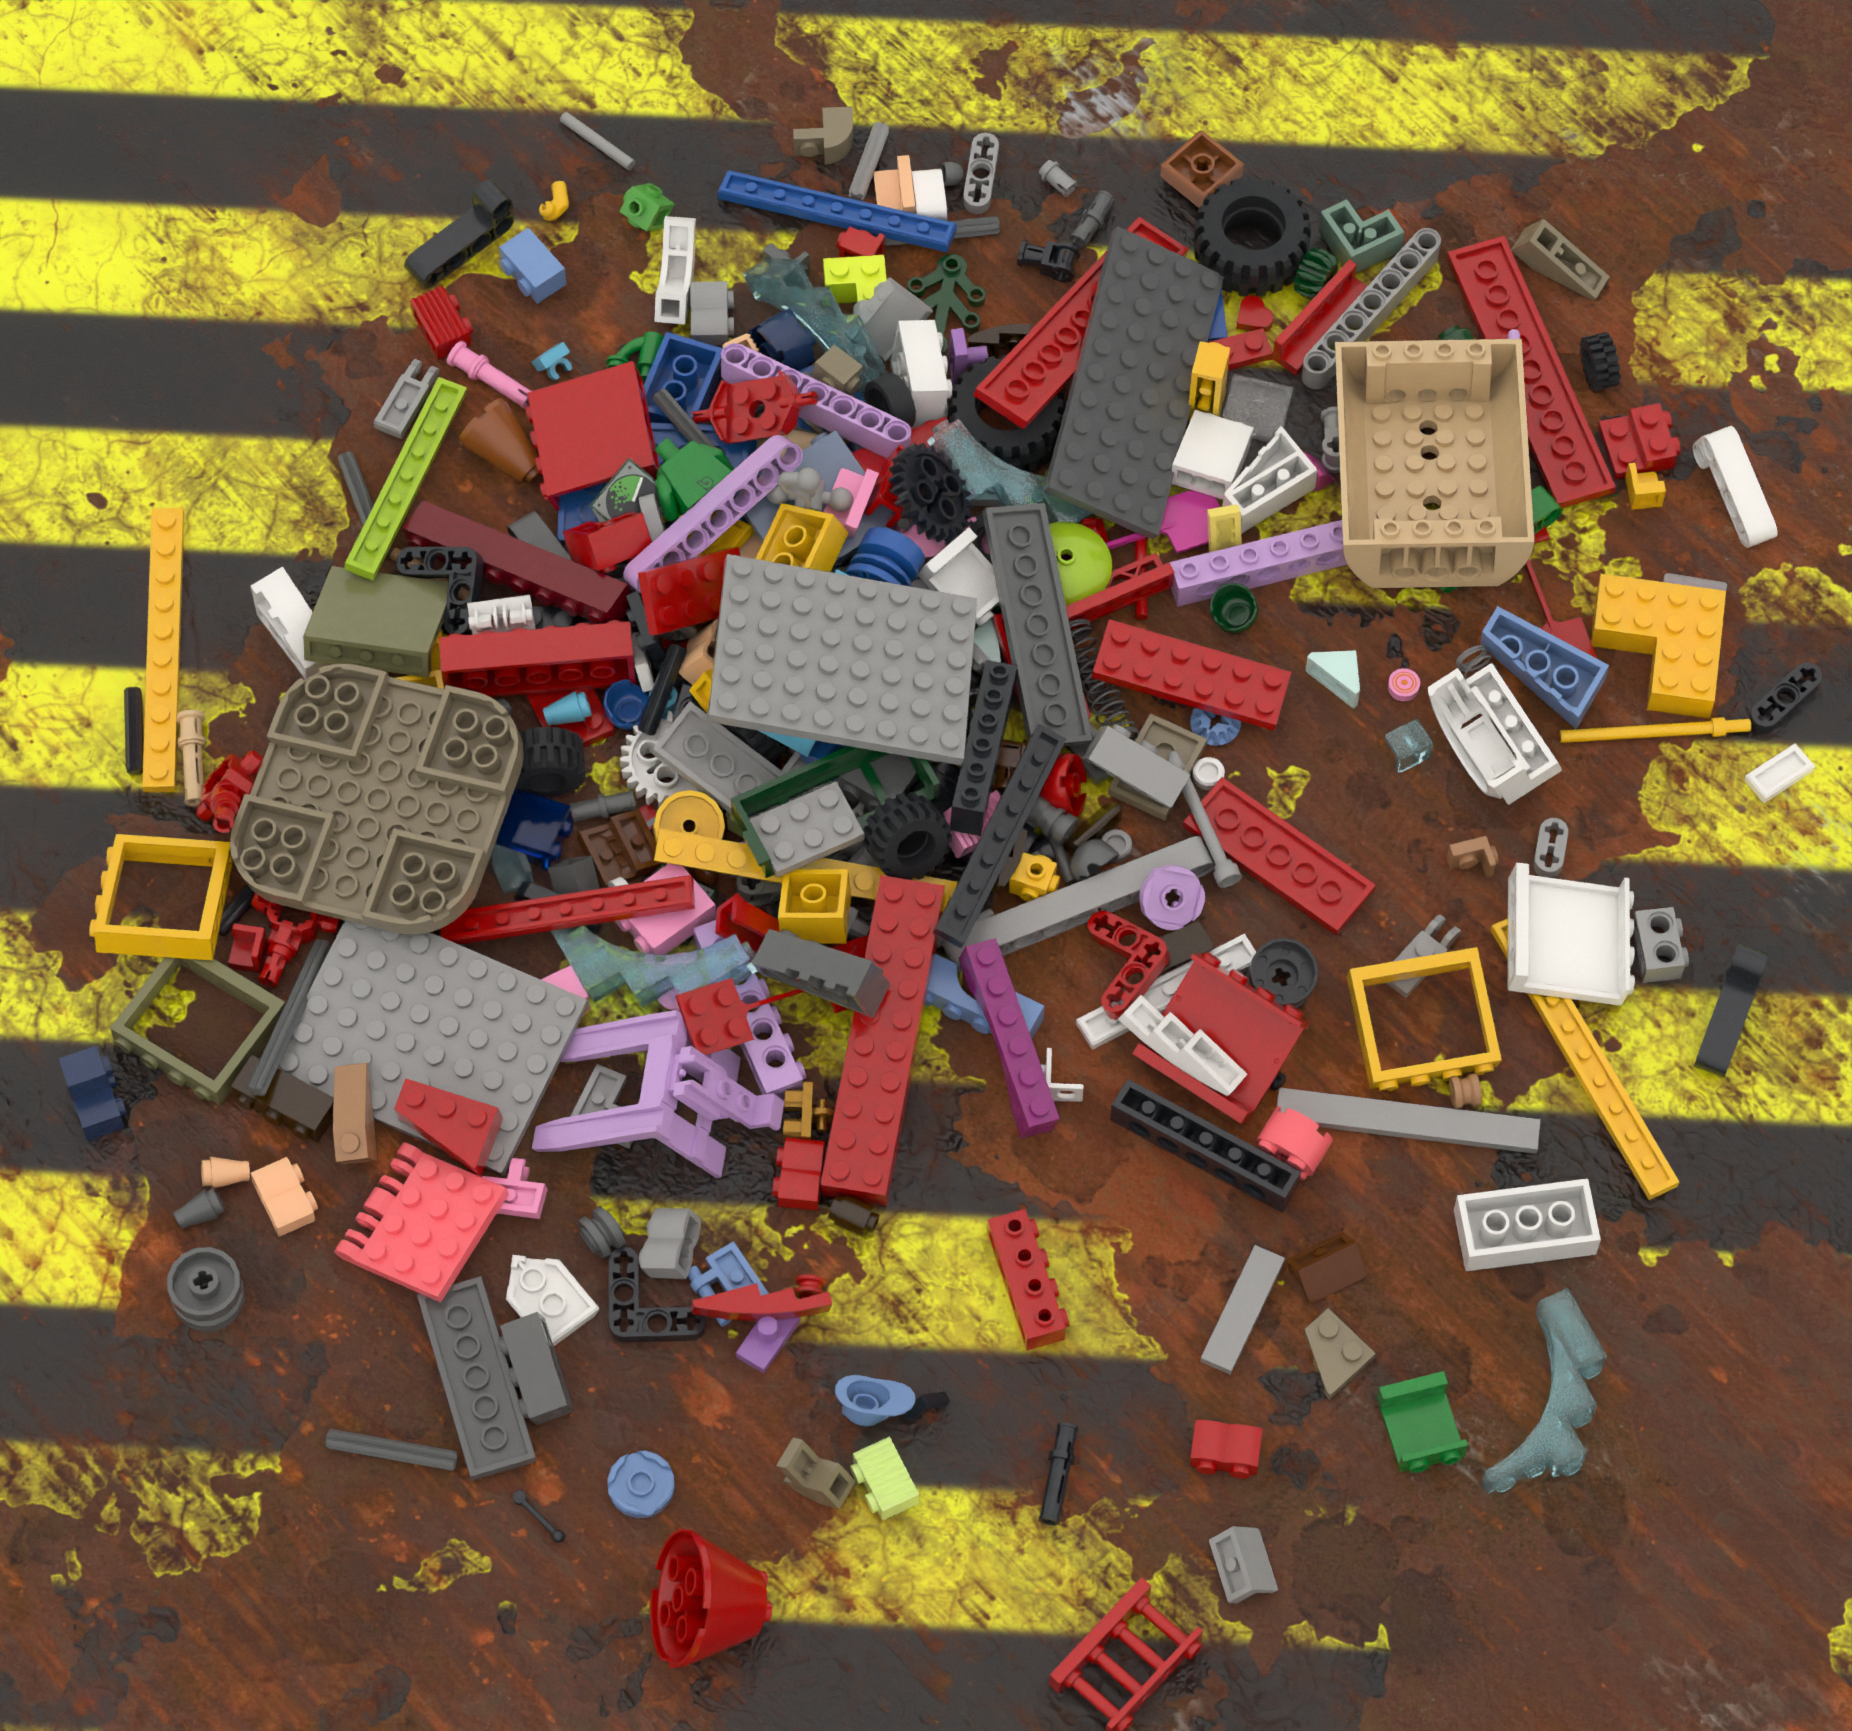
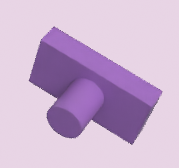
M963 328L951 329L948 366L953 386L957 384V378L962 372L966 371L967 366H971L976 362L983 364L985 363V358H988L986 346L967 348Z
M770 1316L761 1318L737 1350L736 1357L765 1374L800 1323L801 1318L775 1320Z

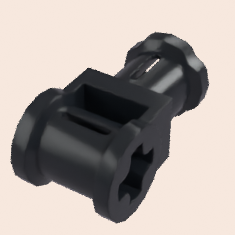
M1023 239L1019 248L1017 266L1022 267L1025 264L1039 267L1040 275L1067 283L1074 279L1075 272L1073 269L1076 260L1080 258L1081 250L1069 242L1055 243L1047 241L1046 247L1028 244V240Z

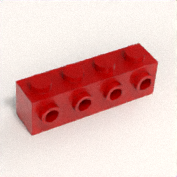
M1026 1209L987 1219V1234L1026 1351L1065 1340V1330L1067 1327H1070L1065 1308L1059 1309L1056 1298L1059 1297L1055 1278L1049 1279L1046 1268L1049 1267L1047 1253L1044 1248L1039 1249L1035 1239L1039 1238L1035 1219L1028 1218Z

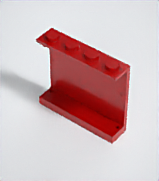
M633 361L527 393L529 405L525 406L529 422L533 423L534 431L530 432L534 448L538 449L539 456L535 457V462L539 474L543 475L544 483H540V489L544 500H550L556 511L560 510L559 501L561 500V495L614 480L629 461L638 469L644 471L654 482L657 480L656 474L660 465L657 452L655 451L656 445L643 380Z
M1204 952L1203 955L1195 953L1190 957L1194 962L1162 1015L1165 1017L1171 1012L1193 1034L1201 1029L1247 1073L1246 1077L1230 1095L1226 1096L1176 1067L1144 1042L1138 1043L1132 1054L1240 1124L1248 1123L1309 1022L1301 1018L1303 1012L1290 1004H1286L1284 1007L1274 1001L1276 995L1261 986L1255 989L1247 984L1249 978L1235 969H1231L1229 972L1219 966L1221 960L1207 952Z

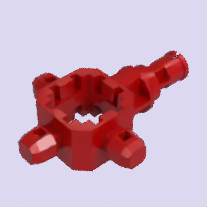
M254 750L247 752L241 759L233 753L228 755L204 783L201 803L198 805L196 815L204 822L214 818L213 826L218 832H230V827L232 829L234 827V819L237 816L244 795H250L258 770L262 765L263 757Z
M255 893L251 902L252 908L257 912L267 914L269 926L272 930L266 943L268 948L266 955L268 958L258 977V981L265 986H268L269 981H271L270 987L276 988L285 964L290 963L291 958L297 955L300 944L305 945L314 941L320 928L323 932H338L341 919L311 912L309 920H306L304 924L299 923L298 927L294 926V923L283 920V922H280L279 919L283 912V905L269 902Z

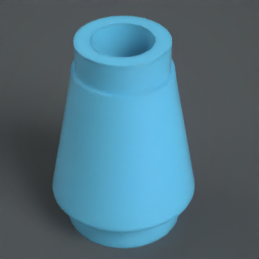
M574 691L550 704L548 707L543 708L548 726L586 721V717L592 716L584 691L580 693Z

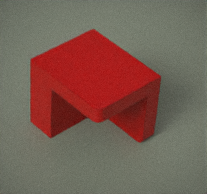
M234 923L231 929L234 941L228 961L229 968L261 973L267 951L265 929Z

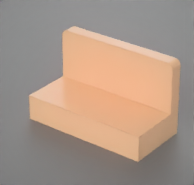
M909 155L897 156L896 170L874 172L876 203L880 206L915 213Z

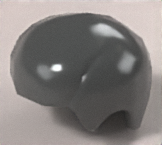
M1101 839L1087 841L1078 847L1070 862L1071 876L1077 882L1089 878L1092 874H1100L1099 866H1103L1107 862L1113 864L1118 859L1119 853Z

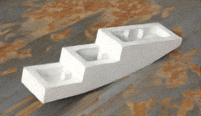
M1142 995L1118 1018L1139 1039L1170 1063L1226 1096L1230 1095L1247 1075L1201 1029L1193 1034L1171 1012L1164 1017Z

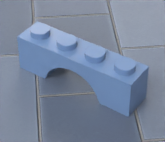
M935 954L925 1006L933 1005L942 1009L943 1013L953 1020L962 1019L971 1023V1026L976 1031L983 1034H992L977 1000L967 995L958 982V964ZM1015 992L1031 1039H1033L1044 1020V1005Z

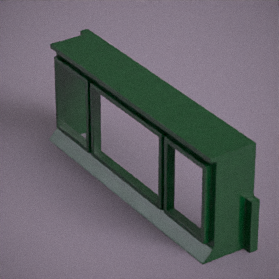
M847 746L731 798L732 816H734L742 830V836L758 866L762 868L765 878L775 874L771 868V859L749 817L778 804L781 806L788 803L789 799L858 768L861 769L880 806L885 804L884 800L888 796L869 763L891 753ZM907 756L925 787L914 793L918 797L923 795L931 803L940 800V782L926 759ZM875 811L856 818L862 830L865 826H868L866 822L868 816L873 815Z

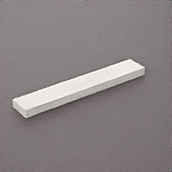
M1243 934L1207 953L1220 959L1221 963L1219 966L1230 972L1231 969H1235L1243 973L1247 971L1256 951L1246 935ZM1194 960L1158 977L1143 996L1159 1013L1162 1014ZM1122 1000L1118 1003L1113 1001L1111 1005L1112 1007L1116 1004L1121 1006L1123 1002ZM1103 1006L1076 1019L1077 1027L1092 1050L1130 1031L1119 1020L1110 1019L1106 1015Z

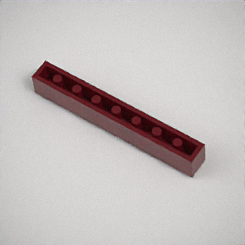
M422 500L402 528L410 547L472 548L482 555L484 560L482 576L491 583L506 585L520 595L528 594L546 606L552 604L561 608L570 616L575 617L578 615L586 618L593 625L605 624L612 620L621 621L626 615V609L630 608L626 596L631 594L627 583ZM440 555L436 558L442 563H446L445 555ZM469 558V560L466 562H459L458 560H456V564H460L464 567H466L467 564L472 563L471 558Z

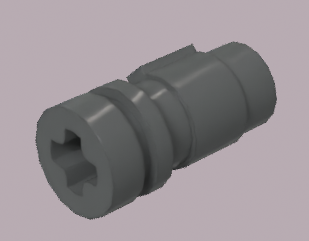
M1039 795L1026 823L1033 828L1040 827L1043 829L1044 835L1047 837L1052 836L1051 839L1061 846L1072 835L1079 820L1070 813L1066 815V810L1061 807L1057 809Z

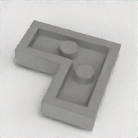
M596 1064L571 1116L619 1108L620 1106L615 1104L627 1082V1076ZM633 1141L617 1144L630 1148Z

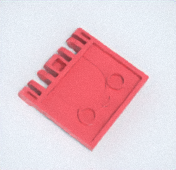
M403 1143L396 1153L399 1159L393 1158L390 1167L396 1173L408 1177L404 1185L392 1177L383 1175L379 1183L386 1190L375 1187L363 1205V1209L366 1212L380 1218L381 1221L379 1222L373 1216L359 1212L356 1217V1221L362 1227L374 1231L371 1237L367 1238L360 1232L348 1229L345 1234V1238L348 1241L341 1240L334 1253L347 1262L441 1303L509 1193L501 1185L428 1155L413 1145ZM389 1191H392L393 1193L397 1194V1196L395 1197Z

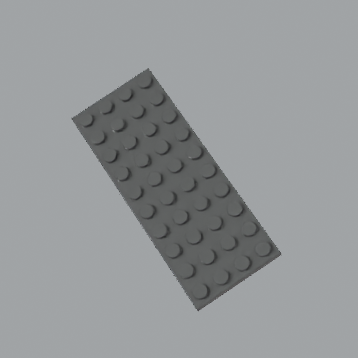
M1117 226L1112 231L1043 492L1152 540L1159 535L1174 476L1172 464L1183 440L1191 409L1189 395L1193 365L1200 341L1208 342L1224 276L1222 277L1212 269Z

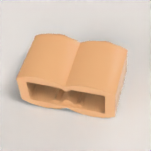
M719 618L697 632L688 641L687 653L685 654L679 674L692 685L705 671L713 668Z
M285 1157L251 1172L254 1187L279 1237L315 1221L314 1211L318 1209V1206L311 1191L305 1193L300 1185L305 1180L297 1163L291 1165L289 1159Z

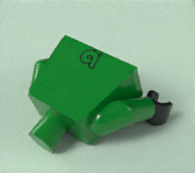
M669 438L663 440L655 448L657 454L665 461L656 474V487L659 503L664 518L667 520L665 522L666 530L678 520L680 515L685 514L734 470L721 449L690 441L679 450Z

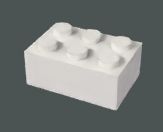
M935 320L898 321L890 363L892 373L898 375L905 382L914 400L916 421L911 429L919 427L929 420H937L942 417L947 418V398L952 396V382L950 379H946L947 357L941 354L943 337L941 332H937Z

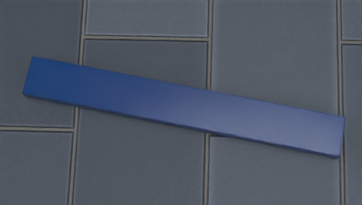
M727 170L718 190V199L845 229H848L850 226L857 230L868 231L875 236L881 233L888 239L947 253L957 232V223Z

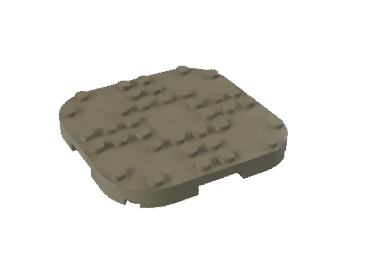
M332 664L318 668L320 672L305 680L302 677L297 680L284 694L278 705L266 736L270 743L250 795L245 794L231 831L230 849L232 859L250 889L258 896L275 904L402 934H424L443 928L466 911L478 892L523 766L524 749L521 735L507 710L499 702L485 694L448 685L445 686V689L391 678L386 671L354 664Z

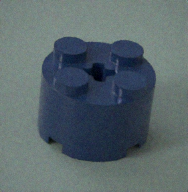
M789 308L761 322L748 332V334H751V339L754 340L756 348H759V353L792 369L800 371L815 362L812 348L816 344L815 337L809 329L802 328L797 321L796 315Z

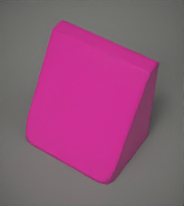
M1304 452L1318 470L1314 490L1318 492L1333 483L1334 478L1316 457Z

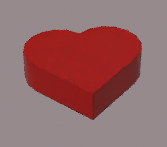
M1255 295L1246 296L1240 305L1236 328L1248 331L1264 328V331L1267 332L1273 326V313L1264 307V302L1260 297Z

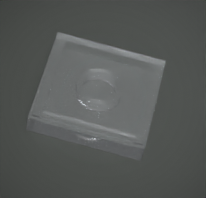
M1233 374L1222 418L1254 427L1253 439L1270 442L1280 426L1284 429L1293 387Z

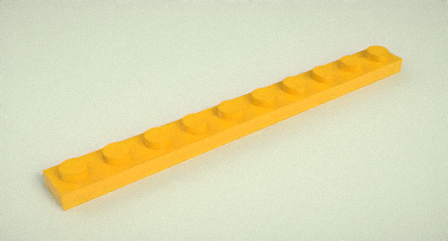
M152 508L142 781L144 793L176 792L178 737L176 715L178 714L184 542L183 508Z
M659 829L654 855L655 862L782 884L783 875L778 878L775 875L765 878L762 868L758 866L747 844ZM821 858L798 868L848 869L851 897L876 901L880 875L886 876L878 867L828 858ZM924 876V878L919 880L916 877L912 879L913 881L945 885L946 900L944 908L958 883Z
M1507 918L1492 925L1491 932L1508 960ZM1527 993L1648 1200L1678 1187L1679 1180L1572 999Z

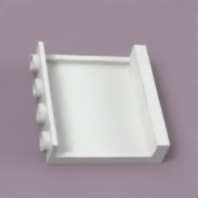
M1516 862L1508 878V990L1622 1006L1627 995L1633 993L1635 984L1634 975H1630V966H1632L1634 960V947H1630V938L1634 931V920L1630 919L1634 892L1629 891V878H1624L1620 887L1529 875V864Z

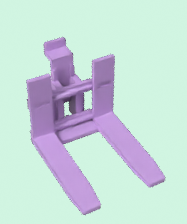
M679 1011L654 1013L577 1028L560 1061L577 1062L648 1050L639 1103L560 1118L538 1125L535 1128L532 1149L537 1152H559L655 1138L715 1178L722 1177L726 1147L709 1136L712 1120L729 1117L735 1122L742 1123L749 1129L769 1126L773 1130H779L784 1101L773 1093L756 1096L738 1084L737 1079L741 1057L728 1048L709 1055H704L692 1046L682 1014ZM688 1073L703 1084L700 1085L694 1080L682 1081V1078ZM678 1100L698 1113L696 1126L675 1113Z

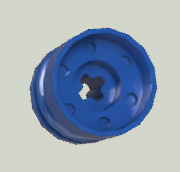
M873 527L869 528L857 548V554L851 559L850 565L844 573L849 576L911 587V583L917 578L925 563V555L913 540L902 533L889 528Z

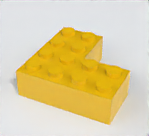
M1600 574L1591 633L1592 646L1653 655L1647 710L1710 719L1715 702L1726 591Z

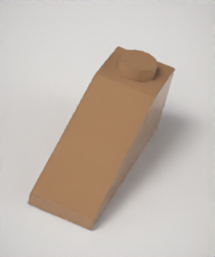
M368 1063L336 1066L334 1071L333 1137L336 1162L345 1165L378 1161Z

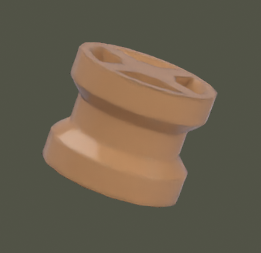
M1476 1073L1469 1074L1467 1078L1462 1079L1457 1076L1449 1078V1091L1454 1109L1462 1108L1464 1104L1481 1105V1087Z

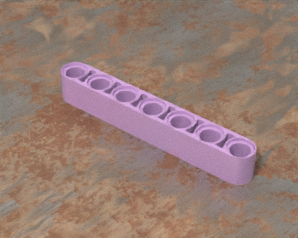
M731 343L723 348L721 352V377L729 384L780 376L778 371H782L790 376L797 386L799 394L812 391L817 393L818 399L816 400H818V403L816 405L802 406L798 417L830 432L836 430L840 437L885 458H888L899 445L904 448L910 446L911 428L906 422L744 345Z
M780 435L769 438L629 562L623 572L625 582L641 593L638 572L697 557L778 485L777 478L781 473L793 472L800 465L803 458L801 448ZM786 448L785 454L780 458L781 452ZM763 469L762 474L757 478L759 471ZM740 490L738 496L733 499L734 494ZM716 511L715 516L710 520L711 514ZM693 531L691 538L686 540L689 533ZM669 552V557L663 561L664 556Z

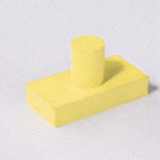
M1238 504L1207 509L1209 552L1242 545L1241 512Z

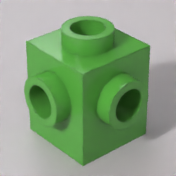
M647 183L632 186L625 193L624 203L619 212L628 218V222L631 225L644 229L647 232L661 230L664 226L665 216L670 215L675 204L662 195V190L659 187Z

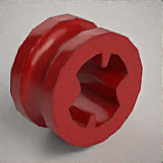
M809 1274L797 1276L796 1284L799 1287L794 1291L795 1296L802 1299L824 1293L821 1288L825 1286V1279Z

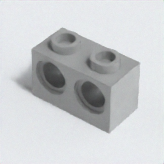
M1674 907L1635 911L1633 917V936L1642 982L1681 979L1684 968L1689 965L1687 948L1681 947L1680 937L1683 936L1682 921L1680 918L1675 917ZM1652 927H1660L1665 933H1656L1652 930ZM1666 956L1671 962H1662L1657 957Z

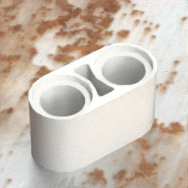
M942 170L911 171L915 214L947 221Z

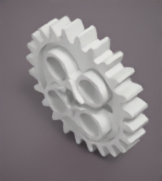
M668 711L667 719L661 718L654 736L640 732L638 726L634 725L633 731L635 736L626 735L627 745L621 746V754L624 756L620 758V766L624 768L622 769L623 779H628V789L636 788L635 795L637 799L646 794L647 805H650L656 799L660 807L665 799L676 792L687 790L702 792L657 757L652 759L643 757L651 752L672 725L673 714L671 711ZM664 777H670L674 779L669 783H663L659 781Z

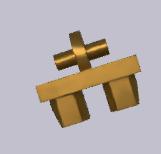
M803 1082V1089L785 1090V1111L802 1112V1119H784L783 1140L786 1137L812 1140V1123L817 1124V1132L825 1133L827 1124L833 1122L835 1111L827 1108L826 1099H819L817 1108H813V1082Z

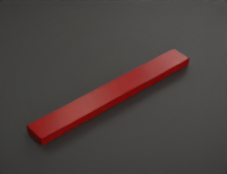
M691 875L470 908L466 909L456 920L440 928V937L460 945L695 909L694 880Z

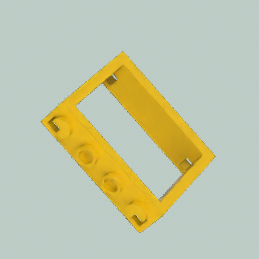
M116 834L113 847H108L106 862L108 871H103L101 875V889L103 892L102 895H97L95 913L97 918L96 920L92 919L90 923L89 934L95 938L96 952L213 961L233 867L230 842ZM124 860L213 867L199 931L109 925Z
M1477 947L1349 970L1346 978L1370 1089L1379 1088V1091H1392L1399 1088L1398 1084L1411 1082V1086H1422L1430 1083L1432 1078L1443 1077L1444 1081H1449L1450 1077L1457 1076L1461 1078L1462 1073L1475 1071L1477 1075H1484L1485 1072L1494 1071V1068L1501 1062V1054ZM1469 969L1487 1053L1381 1071L1364 987Z

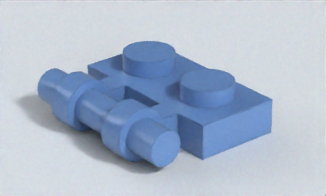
M734 1241L705 1258L706 1264L710 1268L709 1271L702 1274L697 1266H693L688 1274L691 1280V1288L695 1294H700L702 1298L715 1295L710 1286L717 1281L725 1292L757 1283L761 1296L769 1294ZM716 1318L721 1327L732 1321Z

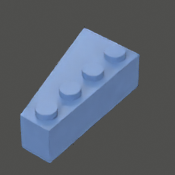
M1498 606L1482 631L1480 645L1485 646L1493 657L1573 728L1577 729L1605 682L1609 665Z

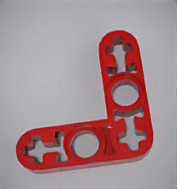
M1098 911L1089 918L1087 924L1092 938L1097 943L1129 959L1101 998V1004L1106 1015L1110 1019L1118 1020L1140 995H1145L1168 964L1170 952L1165 941L1111 912ZM1108 923L1111 931L1105 928H1101L1100 930H1098L1097 927L1099 925L1106 926ZM1131 934L1137 936L1134 944L1130 946L1121 945V940L1125 936ZM1158 950L1160 951L1158 956L1153 954L1149 957L1150 952L1156 953ZM1143 973L1144 978L1140 983L1133 985L1128 983V978L1132 974ZM1122 1000L1123 1004L1121 1006L1116 1004L1112 1007L1111 1003L1113 1001L1118 1003Z

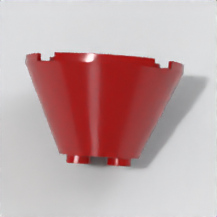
M679 1529L669 1536L657 1560L655 1569L661 1570L658 1589H651L650 1600L652 1637L656 1652L661 1661H668L670 1668H683L757 1637L763 1622H769L772 1616V1604L770 1601H767L766 1587L768 1576L766 1571L755 1569L693 1530Z

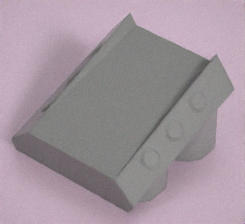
M889 277L885 282L879 283L874 288V295L870 300H861L853 306V319L847 325V328L853 339L857 338L883 357L886 362L891 359L898 321L926 320L933 311L931 307Z

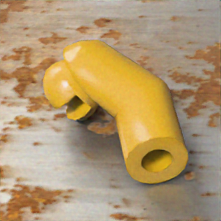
M556 181L551 185L553 200L551 202L546 201V206L541 204L539 207L540 215L547 221L557 220L569 207L567 187L563 181Z

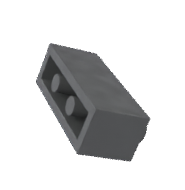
M538 1312L500 1325L503 1336L499 1337V1343L504 1355L510 1356L513 1367L508 1369L513 1385L520 1388L523 1398L518 1399L524 1418L529 1417L531 1421L539 1425L574 1412L545 1318Z

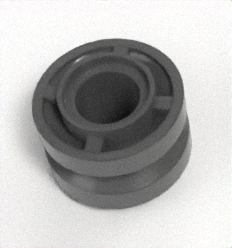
M601 1206L592 1210V1219L584 1216L577 1221L582 1239L588 1248L601 1259H605L611 1254L610 1246L619 1249L626 1244L619 1224Z

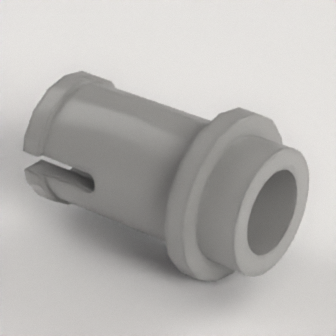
M1048 160L1039 170L1041 180L1043 182L1048 181L1064 197H1068L1075 190L1074 187H1077L1078 183L1059 168L1060 164L1057 161Z

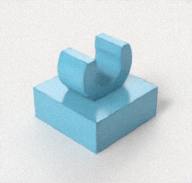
M564 342L554 345L532 361L538 372L547 369V375L553 381L560 378L555 371L557 364L561 365L566 372L572 369L569 360L562 358L570 352Z

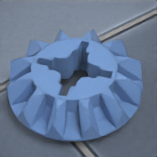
M1197 708L1193 709L1190 720L1192 732L1206 738L1207 744L1215 746L1224 745L1231 742L1238 735L1241 721L1221 716L1223 724L1217 723L1210 729L1211 719L1209 717L1215 718L1218 714Z

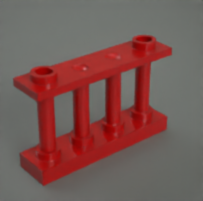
M1142 1577L1049 1676V1685L1057 1693H1060L1066 1686L1069 1689L1073 1687L1110 1720L1106 1725V1731H1126L1135 1719L1132 1715L1185 1658L1188 1660L1193 1659L1203 1646L1200 1643L1203 1630L1200 1627H1197L1187 1636L1150 1604L1151 1585ZM1134 1613L1138 1616L1142 1614L1179 1646L1166 1661L1127 1628L1129 1625L1127 1621ZM1111 1638L1115 1640L1119 1638L1156 1671L1144 1685L1140 1684L1105 1653L1106 1648L1103 1646ZM1088 1662L1091 1664L1097 1663L1133 1695L1121 1710L1082 1677L1083 1673L1081 1670Z

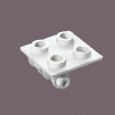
M530 595L467 603L469 627L472 635L483 631L498 633L510 632L517 628L536 629Z

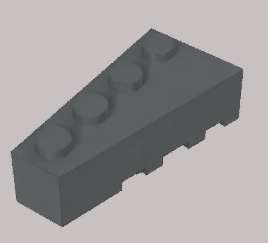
M784 929L781 932L768 930L752 962L754 967L764 976L871 1018H874L890 986L889 981L882 974L883 969L875 965L873 961L823 946L816 941L800 939L794 933Z

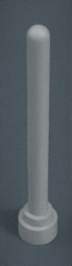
M1171 751L1168 754L1167 759L1171 756L1183 763L1178 752ZM1189 777L1182 792L1216 864L1214 866V878L1220 888L1232 886L1241 880L1242 875L1237 864L1232 863L1229 859L1227 860Z

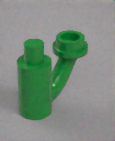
M646 332L643 337L631 340L616 355L607 357V369L628 363V358L635 352L640 351L637 369L641 372L642 380L645 382L664 336L657 332Z

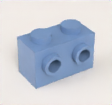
M529 227L499 246L501 258L499 265L507 276L512 275L517 280L520 291L526 297L530 295L537 304L567 285L565 268Z

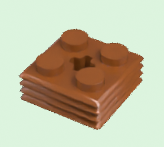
M1200 130L1161 164L1160 176L1199 208L1203 205V201L1208 194L1213 193L1215 195V188L1222 184L1229 186L1231 180L1241 178L1243 176L1244 164L1203 130Z

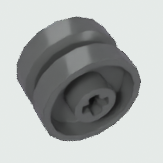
M212 1247L195 1248L183 1253L172 1264L167 1276V1291L178 1319L188 1328L200 1332L218 1331L229 1326L240 1315L245 1304V1288L235 1261L224 1251Z

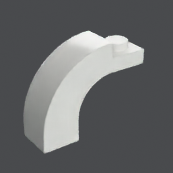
M665 216L662 266L655 297L654 322L685 324L691 299L690 282H693L696 249V219Z

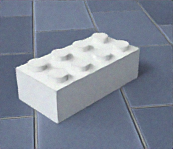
M1588 1179L1457 1195L1454 1215L1465 1271L1596 1255L1601 1238Z

